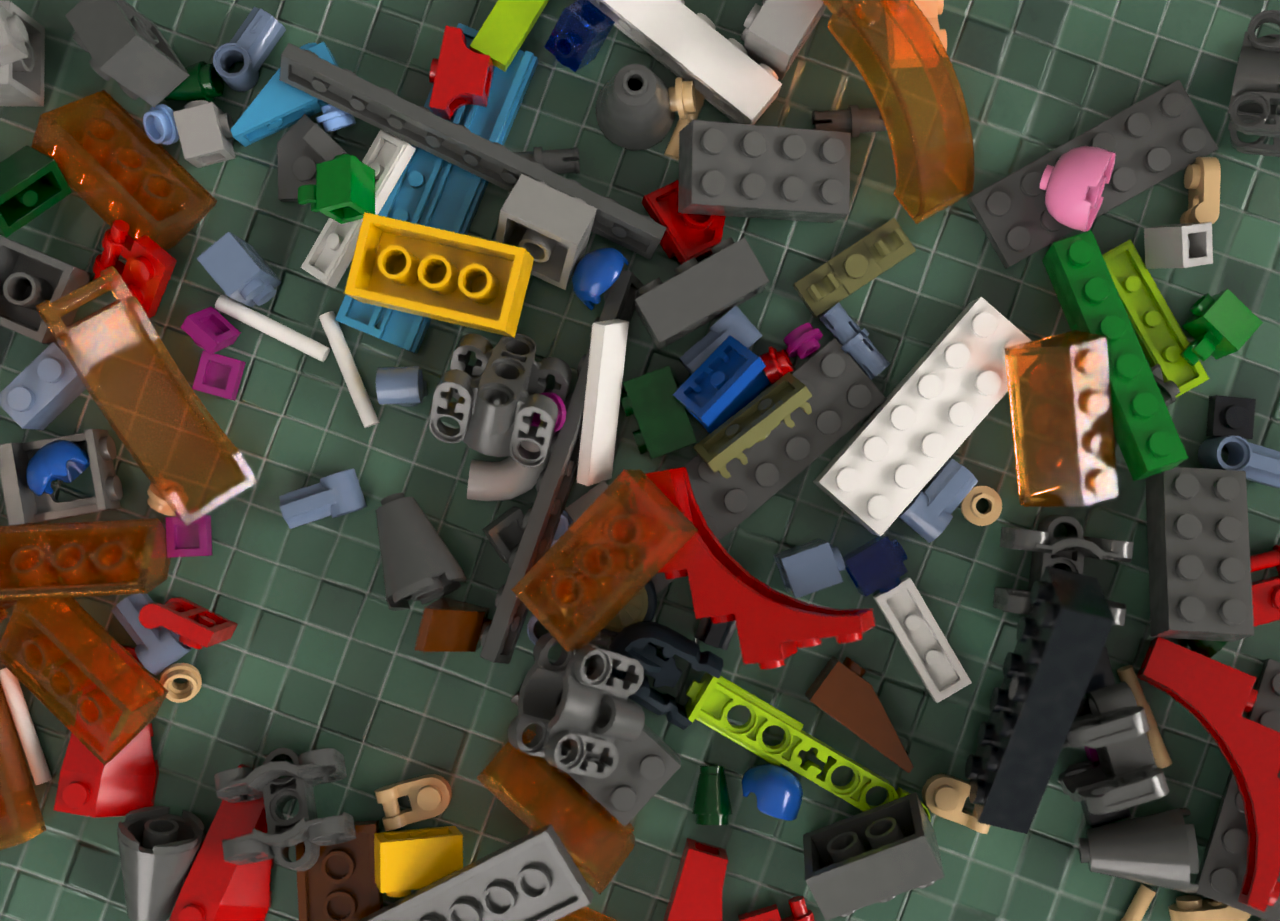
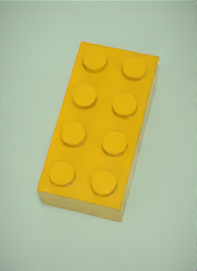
M364 212L344 294L359 302L515 338L534 257L525 248Z

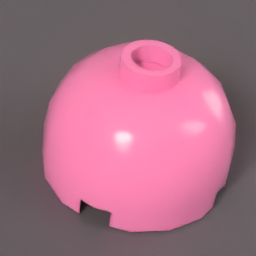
M1082 146L1072 148L1064 153L1055 166H1046L1039 188L1046 190V208L1048 213L1058 223L1071 229L1083 232L1089 231L1103 202L1104 197L1101 196L1105 184L1110 182L1116 154L1098 147Z

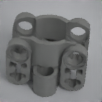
M1265 10L1256 14L1251 19L1248 31H1245L1228 113H1230L1228 130L1230 131V142L1238 152L1280 157V35L1269 34L1261 38H1257L1255 35L1256 29L1264 23H1275L1280 28V10ZM1240 131L1246 135L1261 137L1254 142L1246 143L1238 139L1237 132ZM1269 137H1273V145L1266 144Z
M516 333L515 338L503 336L495 348L492 347L490 341L479 334H466L460 338L455 348L450 370L442 375L434 391L429 421L430 431L433 436L444 443L453 444L463 441L471 449L484 455L496 457L511 456L522 466L537 467L546 459L558 417V408L555 402L540 393H556L565 404L572 379L570 366L565 361L555 357L544 358L540 362L535 361L537 345L533 339L524 334ZM470 351L476 353L477 361L474 366L468 365L471 355ZM549 374L556 376L553 390L546 388ZM452 396H453L455 399L458 400L457 403H456V402H450L451 399H452ZM534 412L541 414L539 427L531 426ZM451 417L459 423L460 428H449L442 423L440 418ZM520 442H534L539 446L540 451H527L521 446Z
M1051 515L1044 518L1039 523L1037 531L1002 527L1000 547L1032 551L1028 590L995 587L993 607L1006 612L1028 615L1031 608L1030 593L1032 586L1036 580H1041L1046 566L1052 567L1058 563L1063 570L1083 574L1085 557L1131 563L1134 542L1085 537L1081 524L1075 518L1062 515ZM1063 523L1067 529V536L1053 537L1054 528L1058 524ZM1106 600L1115 619L1113 625L1124 626L1126 604Z
M546 633L537 640L534 646L533 656L535 664L527 672L521 685L518 699V715L509 725L508 740L514 748L529 755L546 758L550 765L564 772L604 779L614 772L618 764L619 754L614 744L615 739L631 742L639 737L644 728L645 715L642 707L628 698V696L636 693L643 683V666L634 658L602 649L596 645L557 633ZM559 642L561 645V655L556 662L550 664L548 661V651L554 643ZM590 658L589 665L584 666L586 660ZM612 668L626 671L625 678L618 679L610 676ZM534 723L536 734L531 742L524 744L522 733L527 725ZM586 751L601 754L599 761L586 759Z
M1126 682L1087 692L1086 698H1083L1063 745V748L1087 746L1095 748L1097 751L1098 761L1085 760L1069 765L1057 778L1063 793L1069 795L1075 802L1086 800L1088 810L1092 814H1105L1162 798L1169 792L1163 770L1156 767L1146 732L1150 730L1145 710L1142 706L1137 705L1133 692Z
M278 748L266 757L263 765L255 769L241 767L216 773L214 778L218 798L230 803L264 798L268 833L253 829V834L234 839H223L224 861L244 865L269 860L275 855L276 861L281 866L294 871H306L316 864L320 855V846L334 845L355 839L356 832L352 815L342 812V814L318 819L313 789L318 784L331 783L347 777L344 755L333 748L312 750L300 755L288 748ZM292 759L294 764L286 762L285 760ZM281 776H288L286 778L279 779V777ZM292 799H297L299 802L297 815L290 820H285L283 816L285 804ZM304 842L305 852L298 861L292 862L288 855L289 848Z

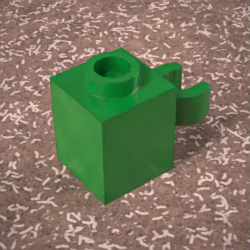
M340 154L335 156L333 160L318 163L316 185L309 184L298 188V204L311 203L312 212H321L340 224L363 219L364 212L375 214V170L358 160L356 156L349 154Z
M1229 289L1214 296L1207 293L1199 298L1189 309L1192 316L1182 327L1195 340L1180 355L1191 366L1195 365L1199 359L1205 361L1210 355L1217 360L1239 351L1263 322Z

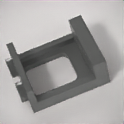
M86 429L84 433L26 443L11 442L0 444V477L8 525H29L121 509L120 499L123 497V487L119 477L115 476L113 460L116 458V446L113 438L109 436L108 430ZM67 440L77 444L82 449L88 450L95 496L65 502H58L54 497V492L52 494L44 492L41 496H37L27 485L26 469L29 460L40 448L50 442Z

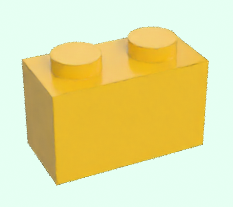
M456 826L374 833L375 884L380 893H386L388 897H404L411 894V890L421 889L463 868V834Z

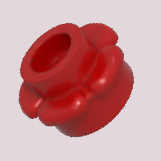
M770 346L768 347L769 351L760 355L759 358L766 365L763 370L771 384H774L786 373H790L794 369L784 349L777 351L776 348Z

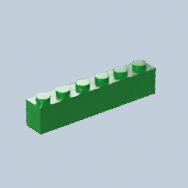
M1092 230L1053 242L1042 260L1133 481L1175 468L1188 459L1187 453Z

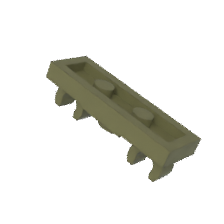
M892 218L794 283L793 287L813 317L816 318L913 254L916 249L896 219Z
M788 372L693 448L714 473L718 471L724 478L728 479L731 475L726 469V464L733 458H737L745 466L748 463V459L742 451L766 439L771 431L781 424L780 421L793 428L795 423L791 420L790 415L794 410L800 407L807 415L812 413L811 405L807 402L812 397V394L802 382Z

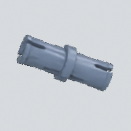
M839 302L819 318L842 345L841 349L844 353H848L856 361L870 380L890 365V362L886 360L867 337L869 335L868 331L865 328L861 330Z

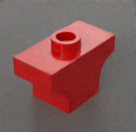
M445 26L439 59L433 58L429 72V82L433 83L429 108L433 114L446 120H451L454 112L464 105L472 104L487 107L494 73L491 56L476 53L467 48L466 38L460 28Z

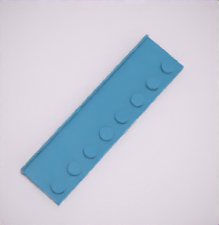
M458 23L457 28L462 29L467 41V48L470 49V44L477 35L478 30ZM519 50L506 72L494 66L487 107L472 104L464 105L457 109L451 120L448 121L463 125L472 133L504 146L538 65V57L527 50L525 52ZM433 85L424 105V107L428 108L430 111L431 109L429 108ZM412 145L416 148V151L379 215L467 235L489 181ZM346 294L335 318L336 321L415 354L418 353L432 320L427 317L359 302Z

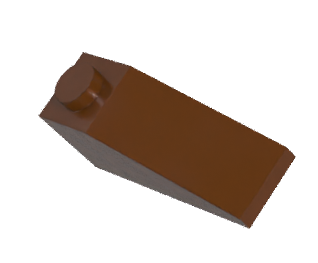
M446 597L438 599L424 609L414 650L422 652H476L481 645L484 630L492 623V619L487 618L490 608Z
M832 656L807 690L805 696L809 701L907 773H910L914 766L872 685L863 678L866 670L849 657H846L841 662Z

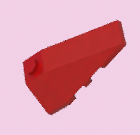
M98 642L61 767L53 811L98 818L125 816L130 811L154 806L159 769L157 760H154L151 737L154 735L152 723L148 721L145 698L148 694L144 667L135 653V647Z
M240 764V765L238 766V768L248 767V766L243 765V764ZM263 797L240 803H230L222 800L182 886L169 921H265L271 906L272 891H270V879L274 857L262 862L237 865L224 861L222 846L223 839H234L253 834V829L268 833Z

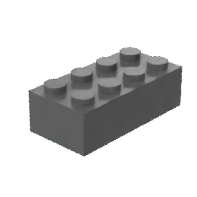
M692 120L679 132L678 213L833 223L849 215L851 133Z
M1175 467L1147 477L1146 505L1151 637L1235 642L1253 636L1254 621L1246 471Z

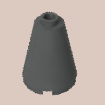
M630 64L623 67L602 87L596 101V118L605 138L630 151L650 149L662 142L671 129L675 118V112H671L668 86L646 66Z
M396 493L381 500L382 506L376 510L386 602L389 609L392 611L409 609V600H420L423 605L460 588V582L467 581L464 571L414 497H405L404 493Z
M143 807L130 811L125 815V821L123 823L119 822L117 836L127 916L131 921H166L170 917L203 839L204 825L201 819L191 812L183 810L181 817L169 814L170 807Z
M1176 808L1086 829V838H1079L1078 840L1080 862L1088 863L1091 872L1184 893H1196L1199 884H1190V874H1199L1196 833L1194 824H1185L1184 818L1191 815L1188 808Z

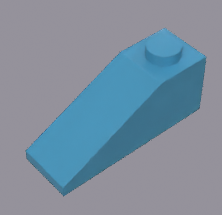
M325 42L319 44L308 43L300 47V49L309 50L319 58L339 67ZM279 68L230 131L233 137L246 147L295 124L304 114L310 117L321 112V107L328 105V103L281 81Z

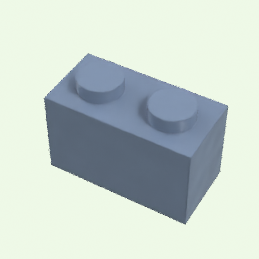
M227 232L196 258L228 297L249 307H253L255 304L261 306L268 302L276 294L275 288L282 283L254 247L231 232Z
M52 342L0 392V406L22 429L44 430L100 374L73 346Z
M815 539L773 555L786 592L795 599L843 582L840 571L845 570L842 555L837 546L833 547L827 541Z

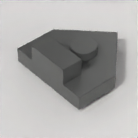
M306 114L277 142L278 199L281 202L298 201V188L300 186L316 185L318 163L333 160L335 156L340 154H347Z

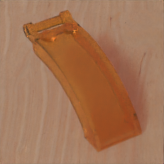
M822 0L833 14L828 21L829 31L863 76L882 115L895 163L896 189L893 192L894 196L916 225L968 196L973 191L974 149L966 103L949 56L921 9L914 0Z
M110 266L100 272L101 276L51 303L49 300H46L35 307L124 446L181 522L188 526L252 486L257 480L240 450L229 440L189 385L140 302L131 295L118 271L113 266ZM108 291H111L115 296L116 301L68 327L65 326L61 319L63 315Z

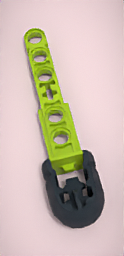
M637 622L625 627L610 644L609 651L638 660L643 666L644 673L654 678L653 686L656 688L665 685L674 688L683 672L676 667L674 654L690 662L691 667L698 672L705 671L700 682L694 679L686 691V695L690 699L685 707L678 704L675 697L669 694L663 695L650 687L648 678L645 675L639 690L628 696L631 700L657 715L666 714L667 721L679 728L686 729L696 719L767 762L779 766L780 764L785 765L863 812L878 807L866 803V794L872 787L880 786L886 789L887 797L881 805L910 794L900 787L895 791L891 783L885 778L803 731L804 724L722 677V658L710 651L701 652L698 644L673 629L656 622ZM651 643L661 646L663 655L667 657L666 660L656 655L657 646ZM612 668L610 676L624 679L626 671ZM736 705L746 706L750 710L749 720L741 726L732 725L727 720L729 710ZM773 725L781 727L784 730V738L780 744L769 746L762 741V734L767 727ZM813 747L815 756L825 763L823 771L818 764L807 760L803 765L799 752L801 750L808 752ZM840 766L850 767L853 771L852 780L844 786H837L831 781L833 771ZM920 800V802H921V804H922V806H923V808H924V810H925V812H926V814H927V816H928V818H929V821L931 822V820H930V813H929L927 807H926V806L923 804V802Z

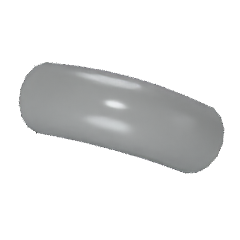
M520 442L521 446L527 451H540L539 446L534 442ZM550 448L544 462L537 467L522 466L511 456L494 462L472 459L468 477L467 499L485 502L512 500L532 490L537 484L540 473L547 468L551 457Z

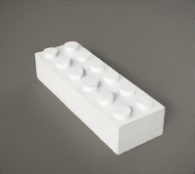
M979 297L970 302L888 395L887 399L874 411L817 476L813 483L871 534L882 536L1043 350L984 298Z

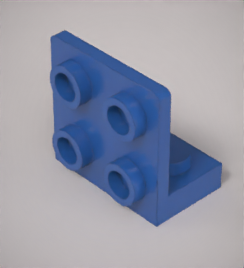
M729 335L679 387L673 396L710 434L755 399L769 384V379L762 372L766 365L756 354Z

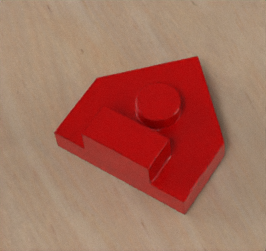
M676 180L645 195L641 203L656 223L667 227L660 245L669 259L676 256L679 262L683 264L692 258H696L699 261L712 253L710 249L721 242L726 216L678 213L679 180Z

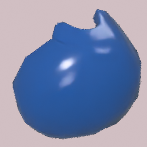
M600 248L587 253L577 263L572 276L574 293L592 310L594 305L599 304L601 301L600 295L607 291L619 278L624 263L628 266V260L614 248Z
M57 440L43 446L29 460L26 469L29 489L37 496H41L44 492L46 494L54 492L51 488L53 480L71 483L90 465L88 453L77 444L67 440Z
M774 764L757 765L744 773L741 782L743 796L748 797L751 792L755 793L759 811L787 821L797 819L803 796L802 785L797 777L784 767Z

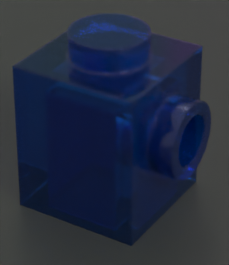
M578 0L563 10L544 47L562 65L569 67L576 73L595 59L615 22L590 1Z
M884 535L877 536L842 557L845 570L858 592L864 596H868L879 590L880 594L894 589L902 583L899 577L908 572L903 564L908 558L902 546L896 539L890 541Z

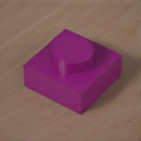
M212 306L187 316L180 327L193 339L197 346L207 351L210 355L233 345L241 334Z
M203 350L192 389L235 401L246 362L215 353L210 355L207 351Z
M211 515L165 517L167 558L212 555Z

